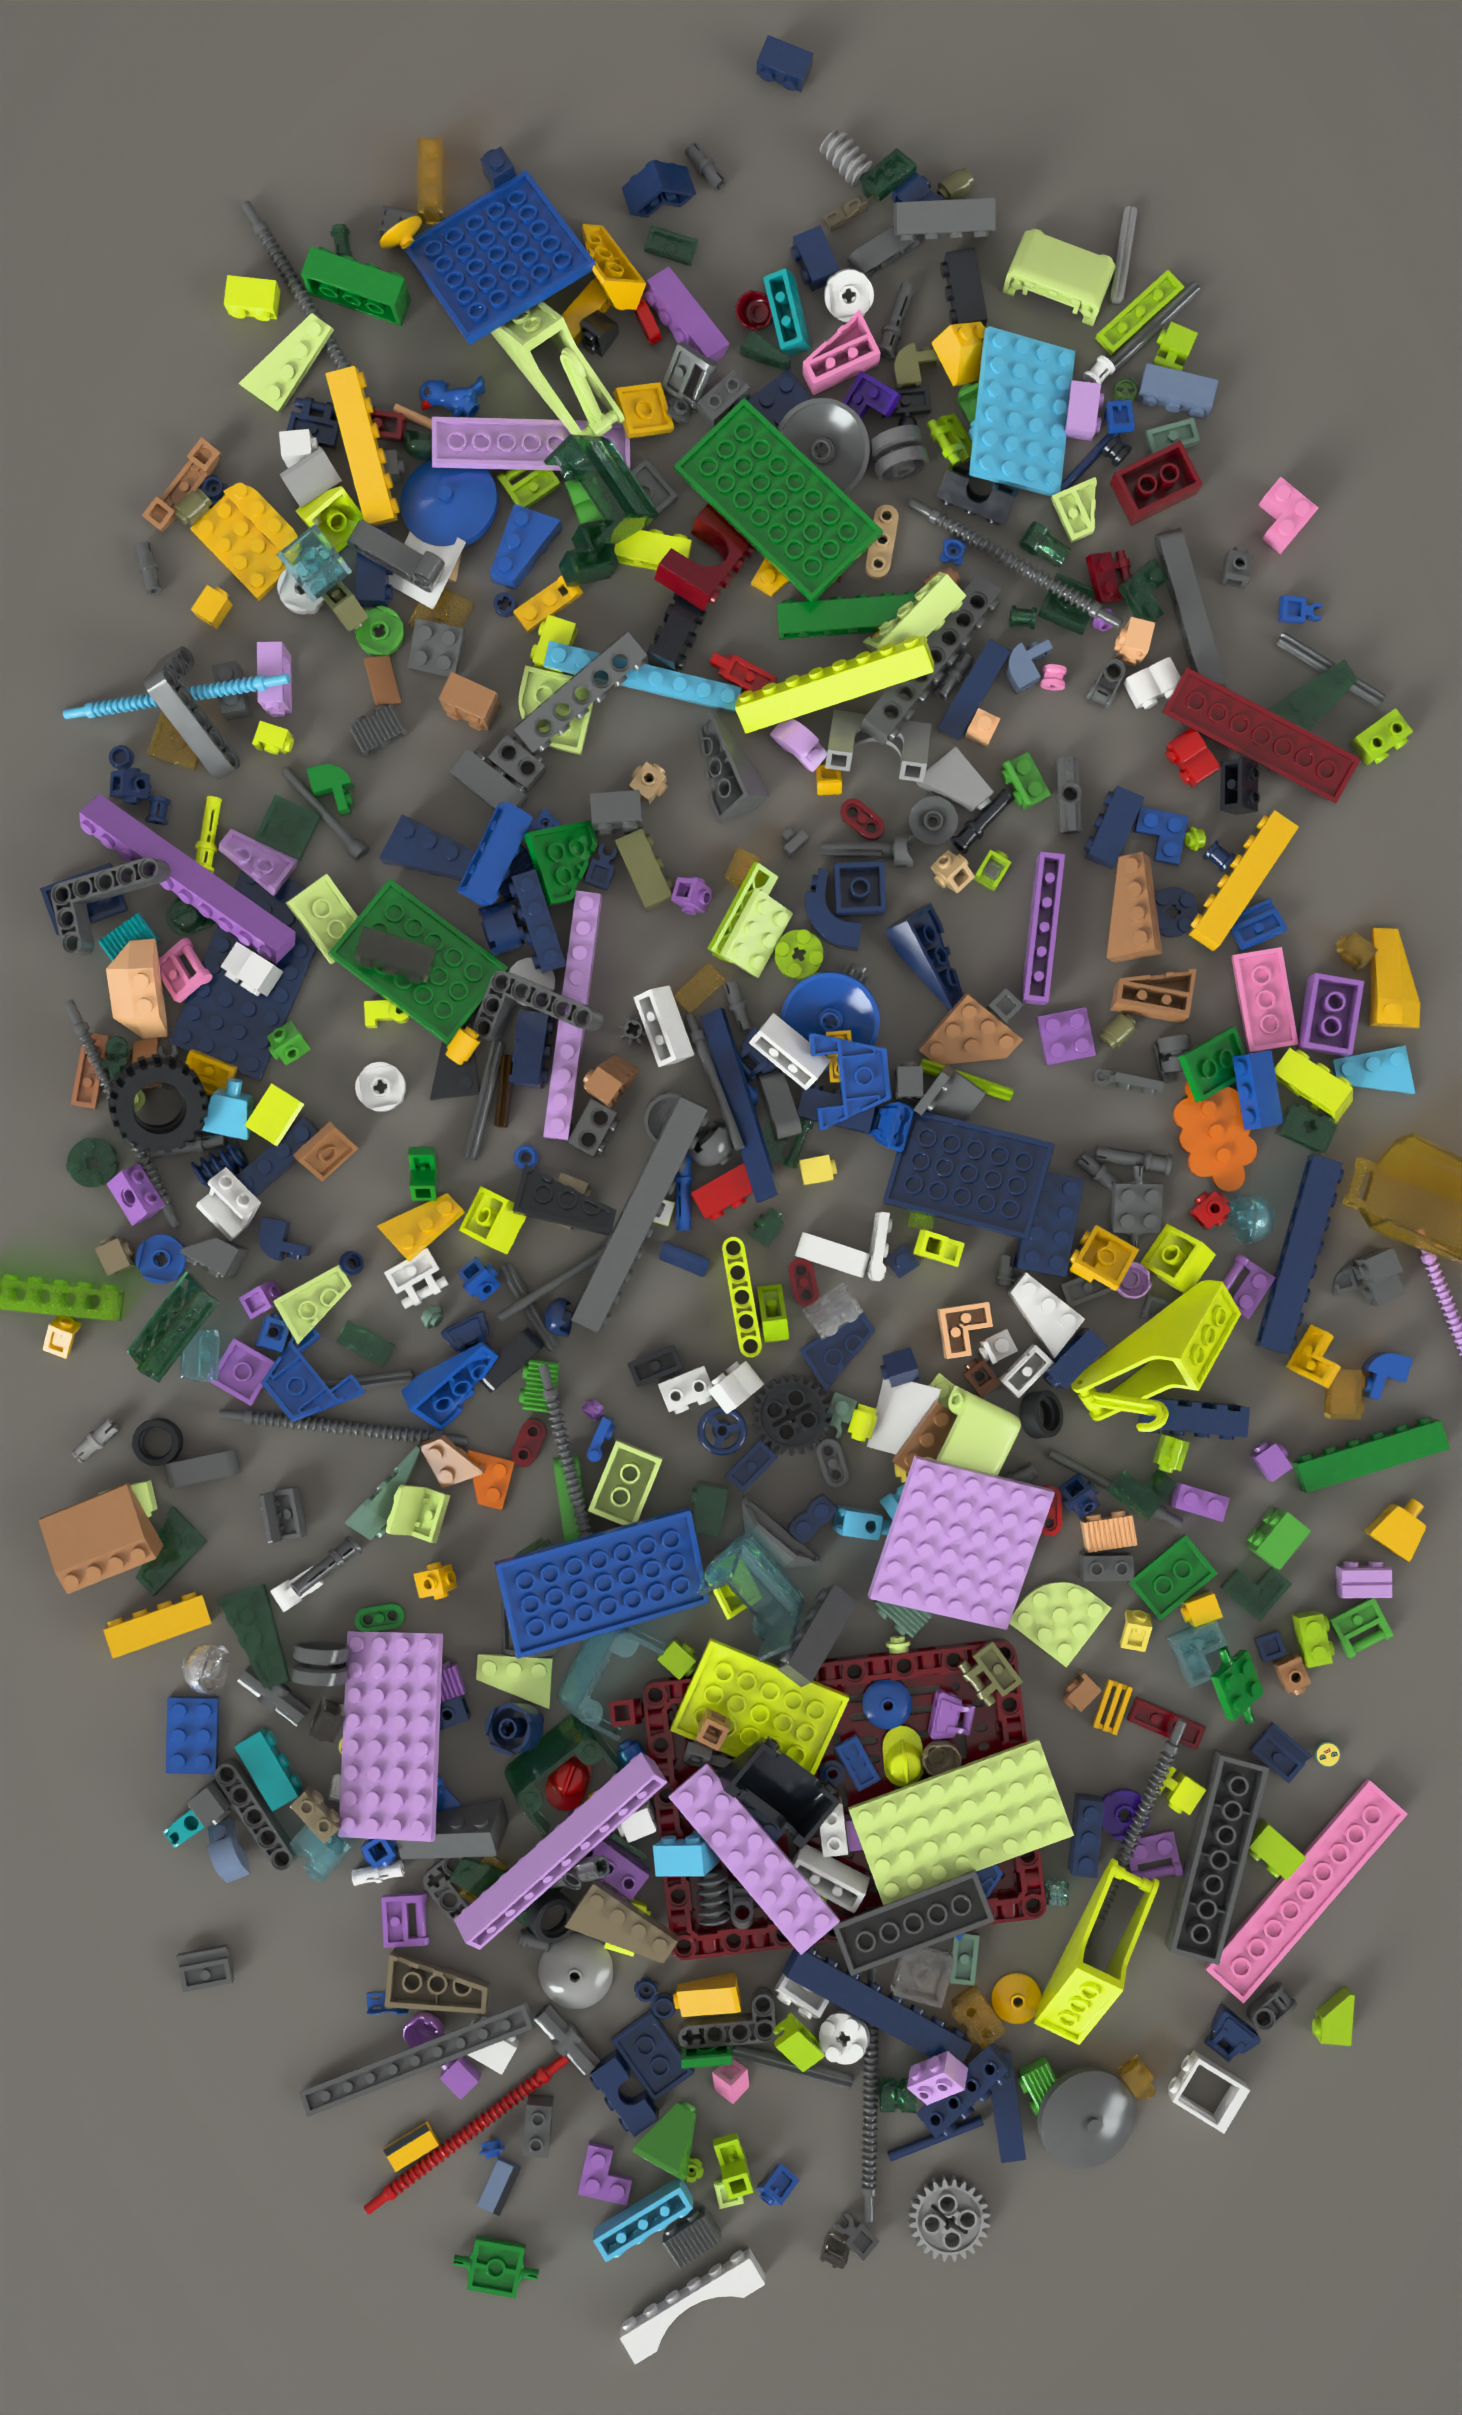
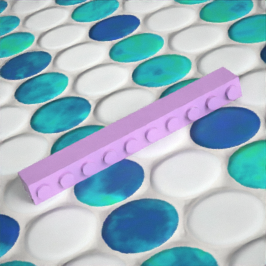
M576 891L562 994L588 1005L602 896L599 893ZM569 1005L565 1009V1014L569 1011ZM562 1020L558 1021L543 1137L546 1139L568 1141L572 1130L585 1029L575 1027Z
M642 1752L633 1757L621 1771L611 1777V1780L595 1791L592 1797L583 1805L576 1808L573 1814L564 1822L558 1824L554 1831L545 1839L539 1841L535 1848L526 1856L520 1858L516 1865L507 1873L501 1875L497 1882L489 1889L483 1891L480 1897L470 1906L464 1908L454 1921L465 1943L479 1950L482 1949L667 1783V1780L656 1762Z

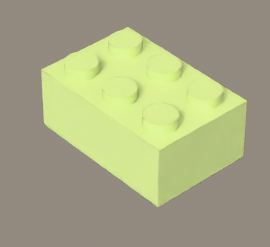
M617 1439L588 1511L621 1525L638 1522L663 1457Z

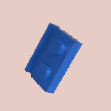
M1270 898L1243 910L1230 932L1240 950L1244 951L1286 932L1287 926Z

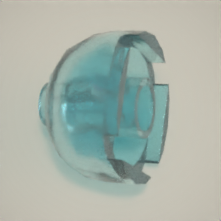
M1244 1194L1236 1196V1200L1230 1202L1229 1207L1231 1211L1228 1212L1229 1227L1234 1225L1237 1234H1233V1236L1239 1243L1245 1245L1256 1243L1270 1235L1274 1227L1275 1212L1265 1198L1254 1194Z

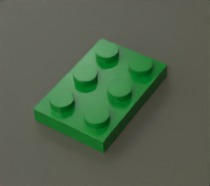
M1235 1026L1226 1028L1178 1056L1195 1102L1204 1101L1236 1082L1232 1057L1246 1053Z
M1183 1534L1134 1575V1581L1127 1582L1157 1619L1161 1621L1218 1573L1188 1536Z

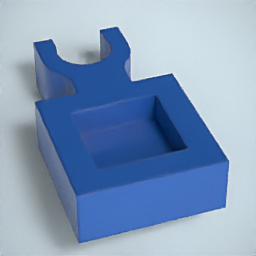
M1283 595L1279 599L1278 622L1303 624L1306 618L1309 621L1318 622L1322 620V616L1314 615L1313 608H1321L1322 603L1306 605L1307 597Z

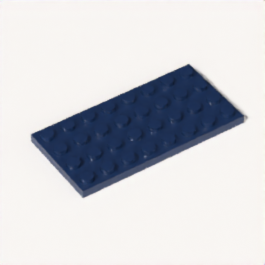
M241 870L234 889L296 932L295 946L277 964L267 960L282 970L283 973L268 996L262 993L256 996L240 986L242 980L236 983L225 976L227 971L221 965L236 942L256 954L258 952L251 946L242 944L238 937L231 932L224 931L218 925L202 962L204 968L208 969L212 974V979L210 982L202 984L187 997L168 1043L187 1051L194 1049L237 1066V1072L259 1081L262 1080L272 1057L268 1049L271 1044L267 1036L275 1029L286 1024L318 948L286 904L287 901L307 888L306 886L287 879L276 895L273 896Z

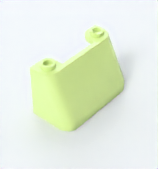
M1031 229L1025 231L1007 273L1002 292L1014 296L1016 290H1023L1022 294L1027 295L1029 290L1074 307L1072 313L1077 314L1080 311L1083 315L1082 323L1093 326L1116 265L1113 259L1107 255L1092 253L1047 236L1039 229Z
M955 1385L949 1397L948 1406L958 1416L936 1461L998 1476L1020 1431L1021 1421L1016 1415Z

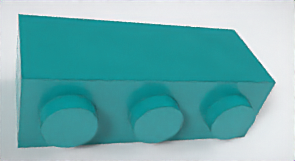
M786 268L764 276L763 279L780 349L789 357L811 349L812 346L795 276Z
M263 1727L241 1740L234 1747L273 1812L298 1797L303 1791L301 1788L303 1785L299 1776L293 1774L290 1770V1762L284 1752L280 1753L276 1746L277 1739L273 1732Z

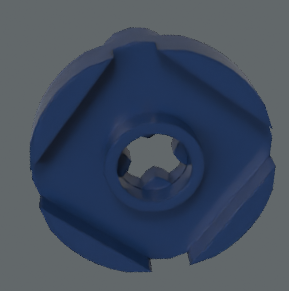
M1169 887L1159 891L1155 895L1160 935L1174 938L1191 930L1190 924L1198 914V906L1194 895L1177 887ZM1171 906H1174L1179 911L1175 919H1171V915L1166 914V910L1170 909Z

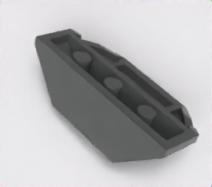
M746 1495L742 1497L745 1536L748 1538L746 1543L755 1551L761 1549L767 1554L765 1559L774 1567L780 1565L783 1568L814 1566L822 1562L817 1554L805 1544L800 1543L787 1529Z

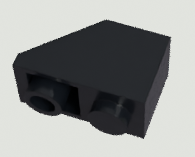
M599 310L583 318L579 323L583 347L593 355L597 353L603 357L619 335L618 323Z

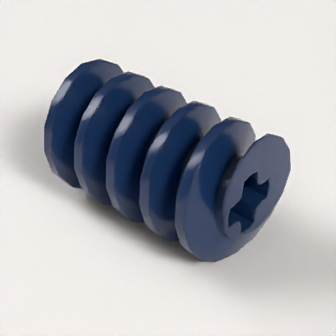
M235 1140V1148L229 1143L226 1144V1153L221 1148H218V1157L210 1152V1161L208 1162L203 1157H200V1166L193 1161L191 1162L192 1169L201 1184L211 1188L208 1185V1181L225 1167L234 1174H239L240 1167L244 1169L249 1165L247 1156L237 1140Z

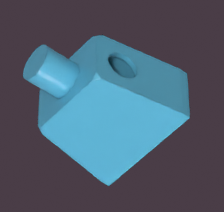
M228 1078L226 1090L218 1089L212 1094L208 1105V1115L204 1118L205 1125L202 1131L248 1140L254 1134L252 1130L244 1126L254 1110L253 1096L241 1093L242 1080Z
M836 1505L837 1510L834 1515L832 1530L840 1535L870 1540H879L880 1534L888 1535L892 1521L884 1520L883 1515L875 1511Z

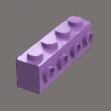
M670 267L665 268L646 280V286L642 295L646 303L658 314L662 324L666 325L673 333L677 343L683 341L705 357L712 358L716 362L725 356L730 343Z
M570 1810L562 1822L573 1814V1811ZM607 1837L585 1856L587 1858L595 1855H604L609 1860V1874L607 1877L597 1880L604 1884L605 1882L609 1883L614 1887L613 1891L623 1898L627 1897L632 1900L650 1876L649 1868Z

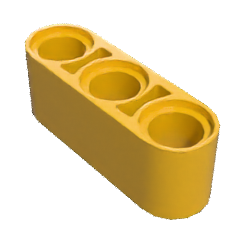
M596 277L561 315L576 345L582 340L579 324L581 320L597 310L605 314L612 305Z

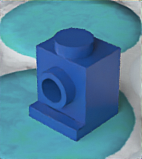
M272 1313L271 1317H264L254 1346L277 1353L283 1351L289 1329L281 1315ZM270 1328L276 1330L277 1334L275 1337L269 1336L268 1331Z

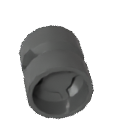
M1190 1034L1157 1039L1159 1053L1164 1056L1160 1060L1162 1072L1164 1074L1184 1072L1178 1056L1192 1048Z

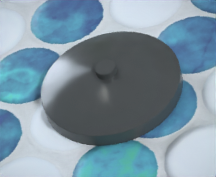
M829 398L810 399L792 408L781 420L777 430L842 492L847 495L861 482L870 463L871 440L864 421L850 406Z
M1088 2066L1077 2068L1057 2079L1043 2097L1037 2119L1039 2136L1047 2151L1061 2164L1076 2169L1093 2168L1109 2161L1123 2148L1133 2128L1135 2108L1130 2091L1115 2074L1100 2067Z

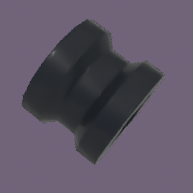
M1116 435L1103 449L1101 455L1109 457L1112 460V465L1117 467L1127 457L1132 447L1122 443V438Z

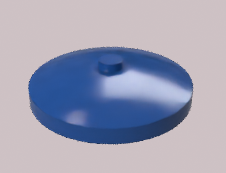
M432 459L424 462L412 472L403 487L400 499L401 514L409 531L419 540L433 546L454 545L457 537L466 542L465 546L477 541L491 527L499 504L496 485L487 469L432 468Z
M836 971L818 972L801 980L788 994L781 1012V1019L808 1042L809 1033L826 1035V1032L851 1030L852 1041L874 1046L880 1028L879 1008L871 991L857 978ZM829 1064L824 1070L829 1071Z

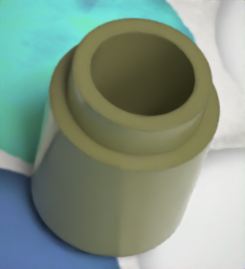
M966 168L962 170L957 169L938 183L937 194H940L944 200L961 199L971 191V187L975 184L971 173Z
M198 488L195 492L191 491L175 506L177 510L175 515L184 525L189 523L193 526L210 510L209 507L212 505V502Z
M1119 1013L1102 1029L1103 1032L1099 1037L1113 1050L1116 1046L1120 1047L1137 1031L1135 1028L1137 1023L1129 1014L1124 1016Z

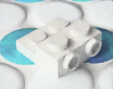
M782 1974L774 1988V1991L778 1993L776 1998L788 2006L790 2003H793L799 2007L797 2012L808 2020L811 2017L820 2018L829 2003L827 1999L790 1980L784 1974Z

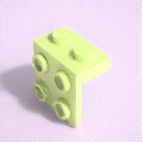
M400 1485L394 1495V1504L391 1514L387 1519L386 1532L391 1535L414 1536L430 1543H437L451 1495L425 1486Z

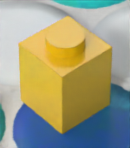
M206 585L191 610L196 617L218 629L233 605L228 599L229 594L217 586L213 589Z
M1209 1590L1189 1597L1182 1603L1183 1608H1180L1184 1621L1186 1623L1189 1622L1193 1627H1198L1223 1617L1215 1594Z

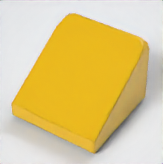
M819 765L816 768L817 794L819 796L841 794V770L825 768V765Z

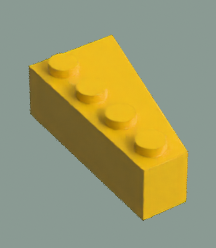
M196 1591L181 1596L182 1601L173 1604L171 1600L157 1604L158 1609L149 1612L147 1609L132 1613V1618L123 1620L121 1617L107 1622L108 1626H105L103 1631L112 1659L212 1624L203 1595H197Z

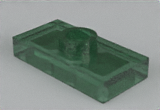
M651 225L644 246V252L691 266L698 245V239Z

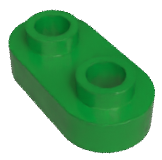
M398 1603L367 1606L357 1612L355 1625L361 1632L395 1629L404 1622L406 1613L404 1608ZM395 1611L397 1619H391L389 1612ZM365 1615L372 1616V1623H367L365 1621Z

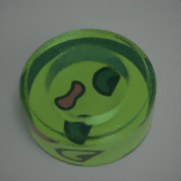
M1131 377L1120 378L1113 388L1114 398L1116 400H1131L1133 402L1139 391L1137 382Z

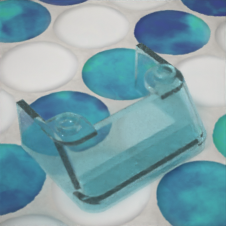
M744 1534L736 1538L707 1566L698 1594L702 1596L716 1588L719 1589L725 1586V1584L732 1589L754 1614L752 1631L762 1641L757 1658L762 1662L792 1648L804 1607V1599L800 1590L751 1535Z
M631 1626L585 1639L558 1691L560 1704L585 1725L619 1741L622 1729L611 1727V1723L602 1719V1705L590 1696L612 1653L627 1658L634 1655L641 1644L663 1656L666 1645Z

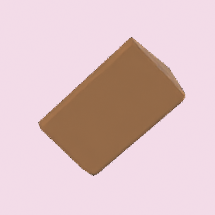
M390 656L364 658L376 707L387 704V706L389 704L393 706L402 704Z

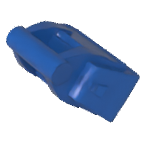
M902 1102L886 1104L883 1108L875 1107L868 1136L875 1137L877 1142L887 1148L902 1152L913 1117L914 1107Z

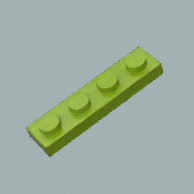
M1166 270L1096 335L1095 339L1112 356L1184 289L1183 284L1169 270Z

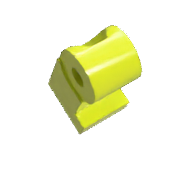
M388 1000L364 1001L365 1026L368 1029L378 1028L377 1021L394 1020L397 1023L403 1024L411 1019V1017Z

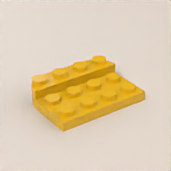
M236 483L234 486L223 491L225 496L190 529L253 596L260 601L278 584L279 577L284 570L296 566L295 564L298 563L301 554V541L294 529L254 488L243 483Z

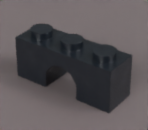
M950 463L936 497L948 506L956 505L964 508V511L970 515L975 516L978 514L986 517V520L992 524L1005 525L1019 490L995 482L989 494L978 495L970 487L972 477L969 475L970 470L958 465L953 466Z

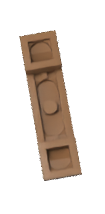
M201 437L186 456L189 460L160 498L157 496L154 498L141 516L163 532L177 519L175 506L191 491L195 492L198 488L200 489L204 481L212 474L222 453Z

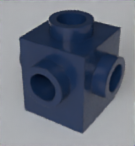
M126 767L125 769L111 772L109 797L124 799L123 803L138 805L139 801L149 799L151 792L150 775L140 773L141 769Z
M1079 1473L1058 1487L1065 1498L1062 1500L1065 1508L1069 1513L1074 1511L1079 1518L1091 1513L1100 1505L1095 1496L1099 1492L1091 1481L1086 1483Z

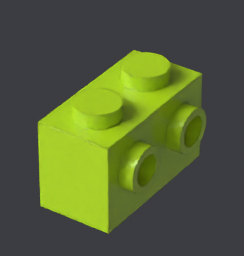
M1395 708L1349 743L1366 766L1373 761L1379 764L1389 756L1388 750L1393 747L1398 750L1409 742L1406 737L1413 730Z
M1316 1609L1291 1614L1299 1656L1302 1658L1303 1665L1311 1668L1332 1664V1656L1335 1655L1332 1641H1328L1327 1631L1330 1630L1327 1617Z

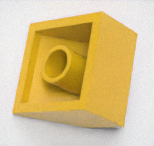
M981 321L950 325L931 342L953 386L979 382L984 330L986 329Z

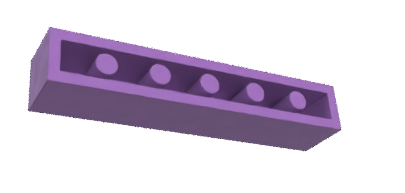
M1040 851L1036 857L1021 1003L1045 1006L1049 1002L1065 854Z

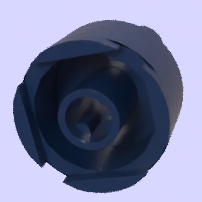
M504 900L478 908L479 916H482L483 919L481 925L489 949H492V956L522 948L521 944L525 943V935L522 926H516L517 911L513 901L508 902Z
M527 1702L501 1704L494 1708L486 1719L485 1733L491 1742L489 1744L495 1751L505 1755L533 1750L542 1738L544 1716Z

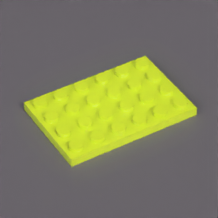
M710 1638L672 1722L670 1731L695 1740L698 1734V1723L706 1708H709L730 1720V1730L719 1751L736 1758L760 1737L767 1739L769 1736L780 1745L779 1749L815 1775L849 1701V1695L816 1681L800 1687L777 1670L779 1666Z

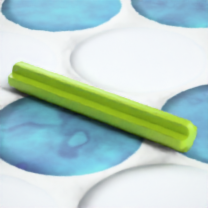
M922 1059L919 1065L923 1066V1073L937 1077L944 1068V1065L927 1059ZM956 1070L984 1090L987 1095L1005 1101L1012 1099L1014 1093L1012 1088Z

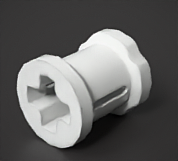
M1101 355L1097 358V363L1090 371L1084 372L1083 379L1085 382L1101 384L1108 375H1112L1115 372V366L1108 358Z

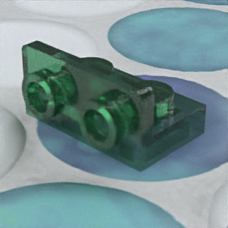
M896 148L860 179L864 196L869 198L873 195L877 200L882 201L917 171L916 163Z

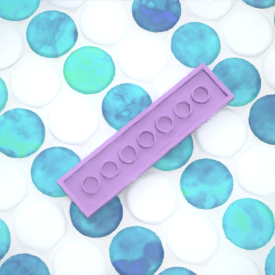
M432 417V468L630 472V438L627 439L622 423L615 422L612 424V429L597 439L594 437L589 440V446L584 449L560 420ZM574 420L580 430L586 428L588 421Z
M708 1762L669 1794L670 1800L800 1955L840 1922L838 1916L737 1796L733 1798L724 1791L718 1774Z

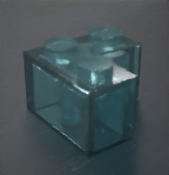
M1216 1620L1198 1627L1190 1626L1166 1637L1183 1679L1189 1687L1193 1688L1211 1680L1213 1674L1205 1654L1227 1645Z
M306 1824L289 1843L292 1846V1851L298 1857H305L308 1860L303 1866L307 1869L306 1873L313 1880H320L322 1883L351 1848L336 1834L323 1843Z

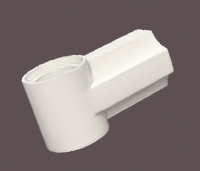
M313 1566L292 1580L288 1579L270 1591L283 1612L302 1601L304 1596L312 1593L324 1584L323 1580L319 1581L303 1593L301 1597L291 1588L290 1584L308 1572Z

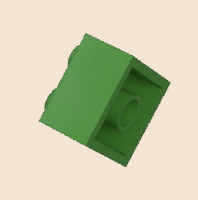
M1275 1507L1274 1510L1270 1509L1265 1513L1262 1518L1264 1522L1261 1526L1249 1533L1246 1538L1248 1542L1245 1546L1268 1565L1280 1570L1311 1530L1289 1512Z

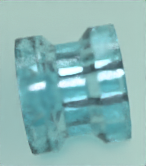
M1046 1880L1044 1882V1887L1047 1890L1045 1895L1046 1904L1051 1906L1069 1905L1067 1891L1070 1884L1062 1880Z

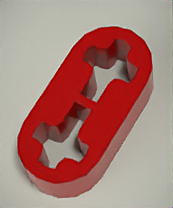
M642 297L637 310L633 311L648 343L654 345L662 341V336L645 299Z

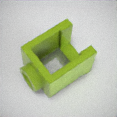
M990 849L973 880L994 892L1012 862L1007 860L1009 857L999 850L994 852Z

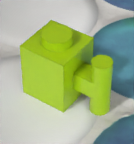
M1171 322L1167 330L1162 329L1156 342L1160 344L1157 354L1166 358L1156 355L1153 364L1182 371L1183 366L1175 362L1182 365L1185 364L1198 333Z
M1161 1434L1153 1462L1159 1464V1470L1173 1473V1470L1181 1471L1190 1443Z

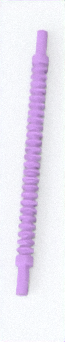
M1421 1228L1413 1232L1422 1253L1420 1258L1422 1263L1427 1265L1425 1267V1270H1429L1427 1276L1432 1277L1430 1283L1435 1285L1433 1287L1434 1290H1437L1435 1295L1440 1297L1438 1303L1443 1305L1441 1306V1309L1445 1310L1443 1315L1448 1317L1446 1320L1447 1323H1450L1448 1328L1453 1330L1451 1335L1456 1337L1454 1342L1458 1343L1456 1348L1461 1350L1459 1355L1462 1356V1322L1459 1321L1461 1316L1456 1314L1458 1309L1454 1308L1456 1303L1451 1301L1453 1296L1449 1295L1450 1289L1446 1288L1448 1283L1443 1281L1445 1276L1441 1275L1443 1270L1438 1268L1440 1263H1436V1252L1431 1250L1424 1230Z

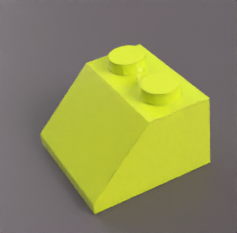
M480 1186L459 1231L491 1248L508 1254L522 1224L525 1222L526 1216L513 1213L514 1202Z
M1166 1224L1140 1264L1171 1287L1185 1293L1197 1284L1216 1254L1203 1242Z

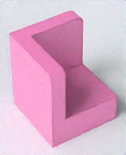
M733 2058L732 2065H720L712 2072L714 2090L732 2104L749 2088L748 2069Z

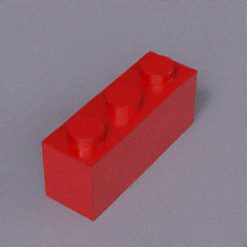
M743 1163L691 1192L705 1220L710 1217L714 1221L725 1214L723 1211L725 1208L732 1205L733 1209L747 1202L745 1197L752 1194L753 1191L745 1164Z

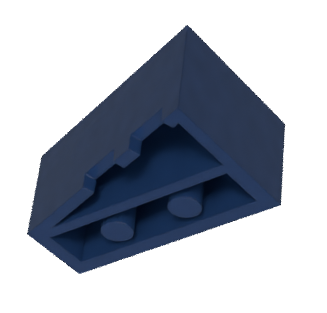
M519 1010L515 1033V1051L512 1053L513 1068L508 1080L513 1086L542 1089L543 1083L547 1084L549 1069H545V1061L550 1059L551 1044H547L548 1034H553L554 1020L550 1019V1015L543 1012Z

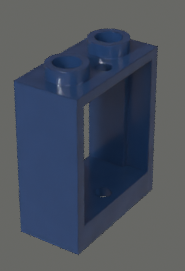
M1081 1328L1058 1355L1051 1359L1054 1363L1044 1372L1043 1379L1052 1388L1055 1387L1057 1389L1059 1387L1066 1390L1108 1346L1091 1329Z

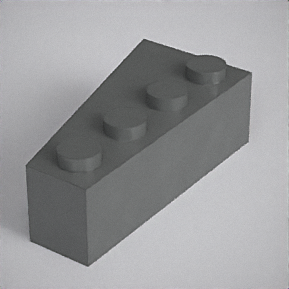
M503 1798L436 1812L435 1841L396 1840L401 1859L497 1856L509 1823Z

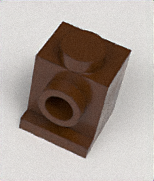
M974 1358L964 1366L966 1371L962 1374L980 1398H983L1002 1384L984 1359L978 1361ZM979 1371L984 1374V1378L981 1381L975 1379V1374Z

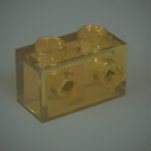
M976 1984L975 1986L968 1987L951 2000L953 2010H951L952 2015L959 2024L963 2022L968 2028L966 2034L974 2045L978 2042L981 2048L984 2049L1007 2032L1004 2022Z

